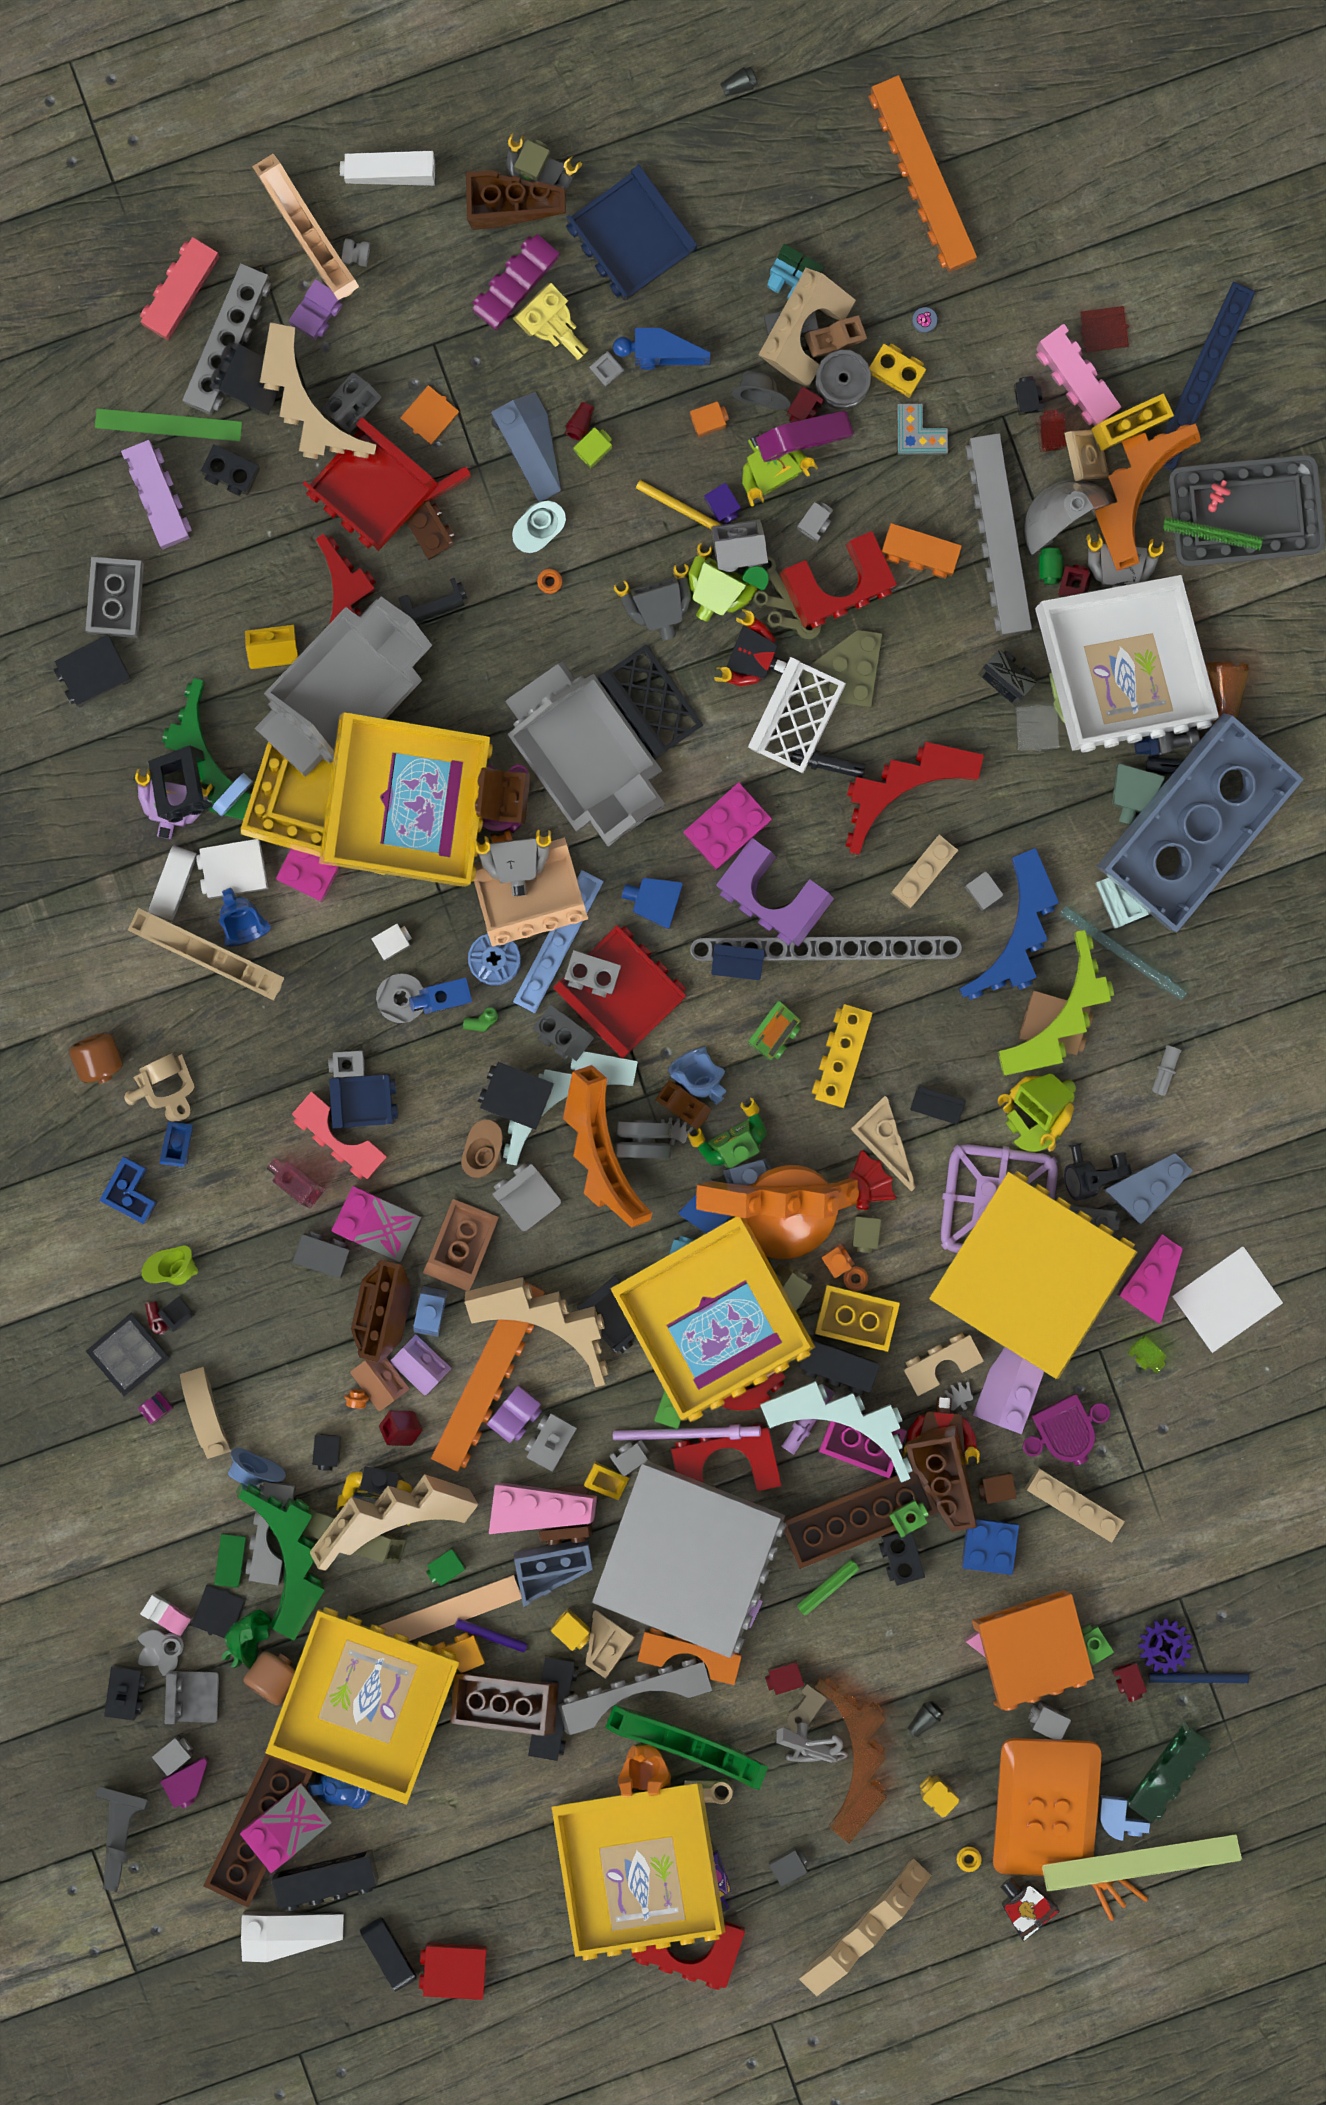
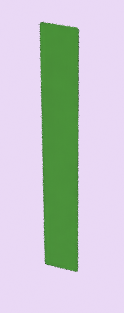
M96 409L95 428L231 441H240L242 426L241 421Z

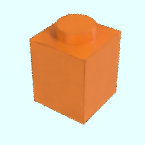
M718 401L690 411V417L698 438L725 429V421L729 420L725 407H720Z

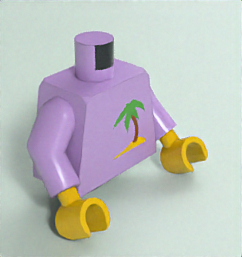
M137 769L135 780L138 783V798L143 812L149 816V819L160 822L157 837L171 839L174 825L186 827L187 824L193 823L201 815H188L183 817L182 821L170 823L168 820L158 817L152 781H150V769L147 770V776L145 777L141 776L139 769ZM165 782L169 803L173 806L181 804L187 794L186 786ZM209 784L207 790L202 788L204 800H207L208 794L213 787L212 784Z

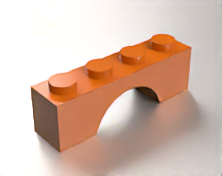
M651 1627L650 1631L644 1630L637 1659L638 1662L662 1667L672 1656L689 1653L699 1657L706 1664L711 1680L735 1685L741 1653H735L729 1658L679 1637L664 1635V1631Z

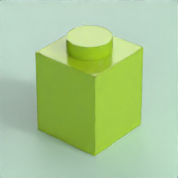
M594 427L573 450L591 469L612 449L610 443L612 439L603 429L598 431Z

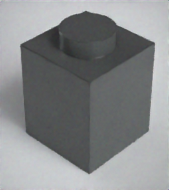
M795 1847L769 1861V1866L781 1887L806 1874L807 1868L805 1866L809 1864L802 1851L797 1852Z

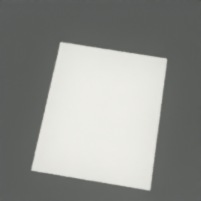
M1244 1247L1238 1249L1172 1296L1212 1353L1283 1304Z

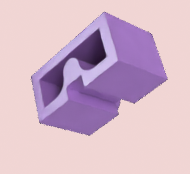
M315 279L305 294V298L289 319V323L316 341L317 337L320 336L322 338L329 328L327 322L332 315L335 317L339 313L343 305L340 303L342 298L338 300L330 288Z

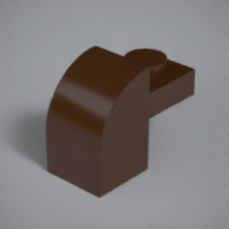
M668 1080L655 1101L697 1130L707 1120L712 1110L670 1080Z

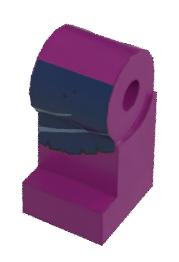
M160 1391L138 1407L139 1412H141L150 1425L155 1424L173 1409V1406Z

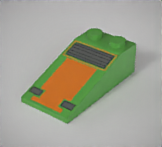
M778 1001L747 1044L770 1061L774 1057L779 1059L787 1048L783 1045L787 1038L790 1037L793 1040L801 1029L798 1025L801 1020Z

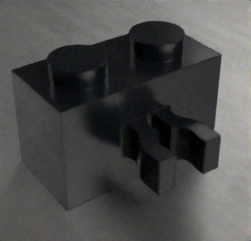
M115 1664L111 1666L104 1717L134 1721L137 1715H141L143 1700H139L140 1690H144L146 1684V1675H142L143 1668Z

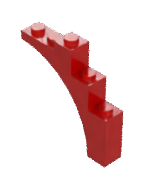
M323 533L316 538V541L325 555L332 578L333 607L329 624L345 607L360 617L362 615L358 608L353 610L352 608L376 592L373 587L376 581L369 571L363 573L361 569H358L352 574L350 571L354 567L346 556L341 559L336 551L339 549V546L332 536L327 539Z
M925 742L924 747L918 748L916 761L920 762L919 766L891 759L889 765L884 764L881 779H885V783L856 777L855 783H849L847 796L851 797L850 803L860 805L859 809L854 808L851 823H855L853 833H848L845 847L850 848L849 854H860L865 836L872 823L883 809L898 796L918 785L936 780L958 778L977 781L984 755Z

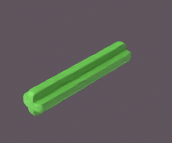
M849 1560L797 1605L803 1615L809 1614L858 1572L859 1566L855 1561Z

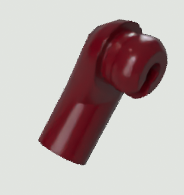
M157 1301L145 1304L150 1328L156 1334H164L168 1329V1325L158 1314Z

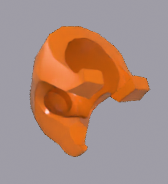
M642 1742L631 1746L623 1769L618 1777V1784L623 1797H632V1789L648 1791L649 1796L660 1795L662 1788L670 1787L671 1773L659 1748Z

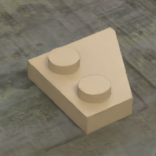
M595 1610L592 1616L593 1622L589 1637L586 1665L607 1679L635 1637Z

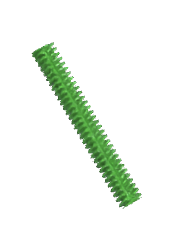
M1165 517L1163 524L1164 531L1166 529L1168 531L1170 529L1171 532L1174 530V533L1175 531L1177 533L1180 531V534L1183 532V535L1186 532V535L1189 533V536L1192 534L1193 537L1195 534V537L1198 535V538L1204 536V539L1207 537V540L1210 537V540L1213 538V541L1216 539V542L1219 539V542L1222 540V543L1225 541V544L1228 541V544L1232 543L1231 545L1233 543L1236 545L1237 543L1238 546L1241 544V547L1244 545V548L1247 545V548L1248 546H1250V549L1251 547L1253 549L1256 547V550L1259 548V551L1263 542V537H1258L1257 535H1245L1242 532H1233V530H1224L1214 526L1209 527L1199 523H1190V521L1184 522L1181 519L1175 520V518Z

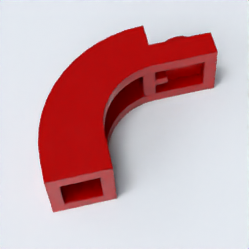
M775 1372L763 1383L751 1388H745L746 1392L740 1396L733 1398L730 1395L723 1399L725 1404L722 1407L737 1411L757 1409L761 1407L760 1403L771 1399L767 1394L769 1390L774 1393L785 1384L782 1380L786 1376L783 1372L778 1374Z

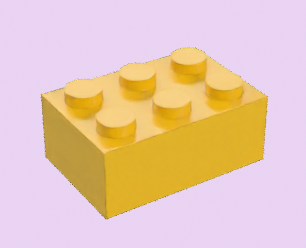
M826 1284L814 1333L888 1352L900 1303Z

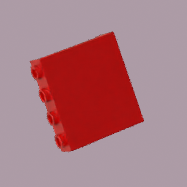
M362 417L355 424L359 430L353 437L376 444L375 455L369 454V458L354 456V451L345 449L344 454L338 453L310 485L306 481L302 484L307 488L308 491L305 494L316 504L320 500L325 505L323 510L333 519L338 516L343 520L341 525L349 533L357 532L360 535L358 540L368 549L373 546L379 552L438 484L427 472Z
M616 925L587 954L621 965L613 994L607 993L606 998L592 993L593 988L583 986L582 990L568 986L569 981L564 978L553 989L623 1059L686 997L683 993L686 988L677 979L672 981L666 975L669 971L660 961L655 964L649 958L652 953L642 943L637 946L631 940L634 935L625 926L620 929ZM583 964L576 965L573 969L574 976L577 978L585 977L587 967ZM608 972L598 974L597 983L599 985L606 986L611 982V975Z

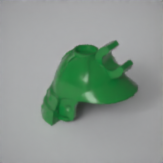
M261 1609L254 1610L242 1620L234 1623L225 1636L228 1650L223 1653L222 1659L229 1660L231 1655H233L234 1662L231 1665L232 1668H238L243 1663L250 1669L257 1659L258 1643L270 1637L269 1629H272L271 1619L266 1612Z

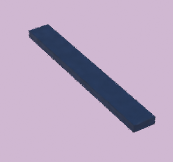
M1234 281L1232 282L1173 411L1174 416L1170 418L1164 433L1169 434L1176 431L1180 426L1196 423L1256 291ZM1182 452L1169 460L1162 468L1172 472Z

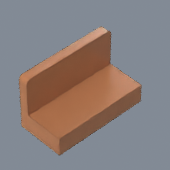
M387 1358L382 1363L366 1359L350 1371V1374L361 1389L365 1391V1394L378 1411L383 1410L409 1390V1387Z

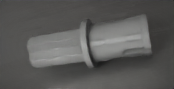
M1166 1045L1161 1064L1157 1066L1159 1070L1152 1092L1162 1096L1166 1095L1172 1075L1176 1074L1174 1069L1182 1050Z

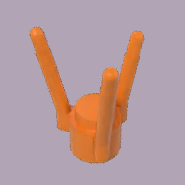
M1118 1880L1143 1901H1148V1898L1127 1880ZM1115 1881L1091 1884L1109 1920L1113 1921L1114 1917L1101 1888L1103 1891L1108 1889L1121 1907L1125 1908V1902L1112 1886Z

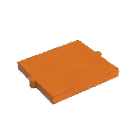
M428 385L400 419L413 429L414 434H419L432 445L458 415L459 411L446 401V396L439 395Z

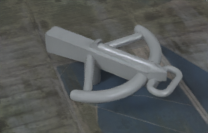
M799 1723L797 1725V1734L784 1727L777 1730V1743L796 1749L794 1755H786V1760L813 1762L824 1760L830 1763H838L839 1760L848 1757L846 1752L841 1751L843 1741L837 1735H833L831 1739L814 1741L807 1739L806 1723ZM836 1743V1746L833 1747V1748H832V1747H829V1746H826V1745H823V1744Z

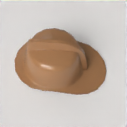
M481 1120L469 1132L461 1164L464 1172L472 1178L486 1176L494 1172L501 1164L502 1155L500 1150L503 1135L501 1128L496 1122Z

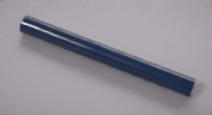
M1149 1673V1683H1249V1673Z

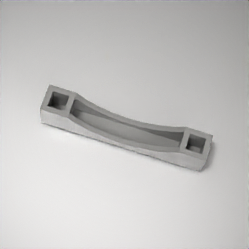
M691 1658L682 1661V1666L674 1669L672 1665L658 1669L659 1673L649 1676L648 1672L634 1676L635 1681L626 1683L625 1680L611 1683V1688L606 1690L598 1687L588 1690V1695L578 1698L577 1694L563 1698L564 1703L558 1704L566 1733L571 1735L594 1728L601 1716L610 1707L636 1693L668 1691L690 1698L712 1691L704 1662Z

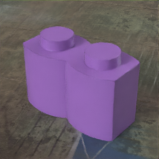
M518 1385L487 1425L509 1443L513 1439L518 1442L526 1432L523 1426L528 1420L534 1422L542 1412L539 1409L542 1403Z

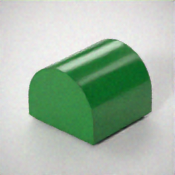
M764 565L751 566L745 569L742 579L761 590H765L769 580V573Z

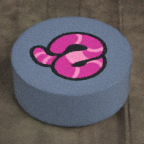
M927 307L919 308L912 318L913 327L920 333L931 332L937 324L936 313Z

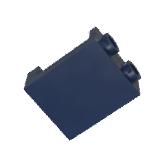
M390 1074L329 1079L333 1128L394 1124L393 1119H398L397 1104H392V1094H396L395 1079H390Z

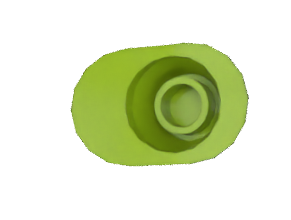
M185 1245L154 1253L146 1260L142 1267V1277L148 1283L167 1281L173 1285H182L191 1276L198 1274V1269L192 1259V1251L190 1247Z

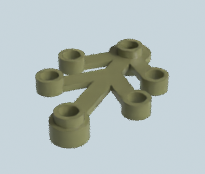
M767 556L768 562L771 565V568L767 569L769 580L782 599L768 596L764 591H758L752 599L754 605L791 611L796 619L782 617L779 612L774 611L768 615L767 624L773 628L780 626L795 629L798 635L804 639L815 638L820 633L821 626L810 631L803 627L782 579L775 570V560ZM762 595L765 602L759 603L756 597ZM777 616L779 622L776 624L772 623L770 617Z

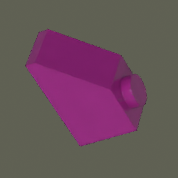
M207 1755L164 1777L160 1781L174 1808L180 1805L183 1809L195 1802L194 1798L199 1793L209 1759Z

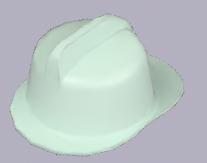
M542 501L531 505L514 525L512 537L516 547L527 553L537 552L545 547L564 527L566 518L562 507L552 501Z

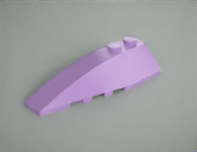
M1004 1347L988 1372L973 1416L1022 1434L1044 1371Z

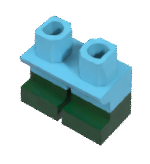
M783 244L770 270L771 276L767 288L779 293L783 284L786 283L792 287L787 296L789 299L805 268L823 274L825 266L807 256L803 259L802 253ZM801 263V265H800V267H799L797 273L795 274V276H793L794 273L796 272V270H797L799 264Z

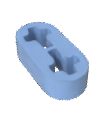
M245 773L241 774L212 808L220 816H223L247 791L253 781Z

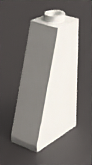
M433 151L345 154V161H340V176H344L345 183L435 186V157Z

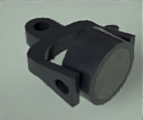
M1082 1142L1068 1145L1071 1147L1074 1163L1065 1167L1064 1180L1069 1195L1075 1201L1095 1197L1099 1192L1100 1186L1132 1174L1131 1166L1127 1164L1126 1152L1110 1155L1113 1167L1095 1170L1090 1161L1083 1160L1080 1146Z

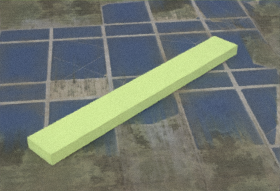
M1237 1835L1047 1864L1042 1866L1047 1891H1054L1241 1861L1242 1857Z

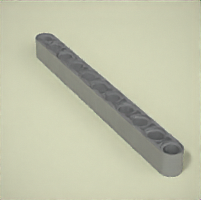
M952 936L805 937L802 942L807 945V954L798 956L794 952L795 944L793 942L787 945L779 938H700L692 943L690 953L697 961H713L715 944L729 943L732 946L744 948L747 943H754L758 949L764 950L763 961L950 960L960 954L962 946L960 941ZM901 941L906 944L907 952L904 955H897L894 952L893 946L896 942ZM926 941L930 943L932 950L929 955H922L919 952L918 945L920 942ZM946 941L955 943L957 948L955 954L948 955L943 951V945ZM774 942L781 944L783 953L779 956L771 955L769 952L770 944ZM822 942L831 944L833 950L830 955L823 956L820 954L818 948ZM871 942L880 943L882 946L881 954L876 956L870 954L868 950L869 944ZM698 943L707 945L709 951L706 956L699 957L695 954L694 947ZM845 943H855L857 953L852 956L845 954L843 949Z

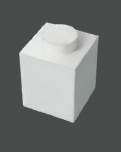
M395 924L373 937L372 941L384 961L410 947L411 945L408 941L412 938L405 926L400 928L398 924Z

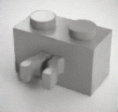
M551 1412L549 1417L543 1416L537 1427L541 1430L537 1439L531 1437L525 1450L529 1452L527 1455L528 1459L553 1472L577 1426Z

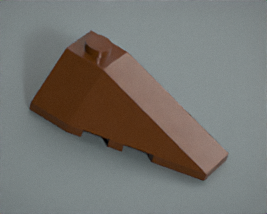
M491 170L466 172L467 220L472 230L499 228L566 213L564 187L538 181L531 182L517 176L510 177Z

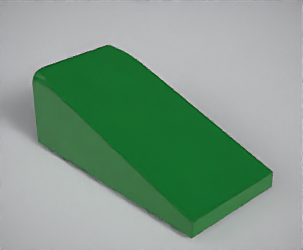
M221 1534L214 1585L240 1587L246 1542L245 1536Z

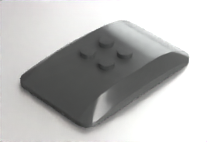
M1300 455L1179 467L1173 470L1169 476L1172 519H1181L1184 522L1190 521V523H1199L1209 527L1214 526L1224 530H1233V532H1242L1245 535L1251 534L1252 536L1263 537L1262 546L1259 551V548L1256 550V547L1254 549L1251 547L1250 549V546L1247 548L1246 545L1244 548V545L1241 547V544L1238 546L1237 543L1236 545L1234 543L1231 545L1232 543L1228 544L1227 541L1225 544V541L1222 543V540L1219 542V539L1216 542V539L1213 541V538L1210 540V537L1207 540V537L1204 539V536L1198 538V535L1195 537L1194 534L1192 537V534L1189 536V533L1186 535L1185 532L1183 535V532L1180 534V531L1178 533L1175 531L1176 557L1180 564L1184 566L1214 565L1313 555L1319 553L1325 545L1318 466L1315 459L1311 456ZM1222 480L1227 481L1225 487L1231 491V494L1229 496L1222 495L1224 502H1218L1217 510L1210 512L1208 510V505L1212 503L1210 494L1216 492L1211 488V485L1213 483L1221 485Z

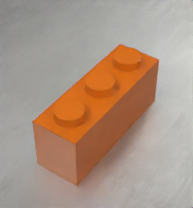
M891 523L882 553L886 561L895 564L903 561L909 563L908 567L911 569L923 571V568L932 570V575L946 579L947 575L951 577L953 575L962 545Z

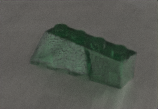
M1184 1722L1127 1799V1805L1151 1823L1155 1819L1160 1820L1166 1812L1164 1806L1170 1799L1173 1801L1180 1793L1181 1788L1179 1786L1183 1780H1189L1196 1770L1194 1765L1199 1759L1203 1760L1210 1752L1211 1748L1208 1746L1211 1742Z

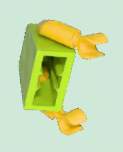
M1053 1074L1026 1076L1010 1090L1011 1093L1009 1095H1000L998 1097V1104L1001 1106L1008 1102L1003 1107L1005 1113H1009L1014 1109V1101L1046 1132L1052 1130L1050 1134H1044L1041 1137V1146L1047 1140L1052 1141L1048 1148V1151L1051 1152L1056 1148L1055 1138L1058 1135L1061 1136L1071 1121L1074 1111L1072 1103L1075 1098L1076 1086L1070 1079L1061 1082Z

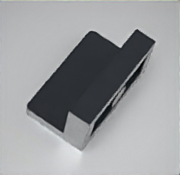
M917 1086L910 1110L958 1125L966 1101Z

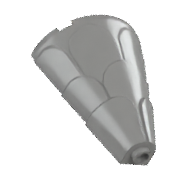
M1066 479L1045 488L1033 500L1025 518L1024 536L1031 556L1052 544V539L1073 521L1090 510L1095 516V510L1110 503H1115V499L1105 489L1088 481L1075 482V479Z

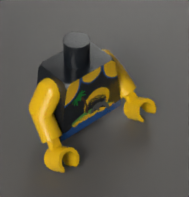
M364 1466L360 1471L351 1472L347 1476L342 1494L338 1497L337 1511H339V1507L345 1506L353 1496L377 1501L387 1486L410 1493L412 1492V1486L405 1482L399 1473Z

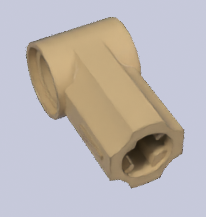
M727 1779L684 1781V1785L702 1782L705 1803L726 1804L733 1796L734 1787ZM720 1785L727 1787L729 1795L723 1798L719 1797L715 1792L716 1787Z

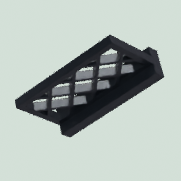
M644 645L597 678L654 760L703 726V723L647 645ZM643 653L650 660L649 670L635 667L636 658ZM632 661V666H626ZM619 669L630 670L629 683L619 682L614 673ZM634 671L648 674L646 687L632 684ZM651 674L662 677L664 680L663 690L649 687ZM631 688L645 691L643 704L633 702L630 698ZM648 692L662 694L660 707L647 704ZM666 695L677 698L679 701L677 710L664 708ZM646 708L660 711L658 724L650 723L645 719ZM663 712L677 714L675 727L661 725ZM680 715L690 716L695 725L690 729L678 728ZM660 729L674 731L673 740L667 745H664L659 738ZM677 732H682V733H683V734H681L680 736L677 737Z

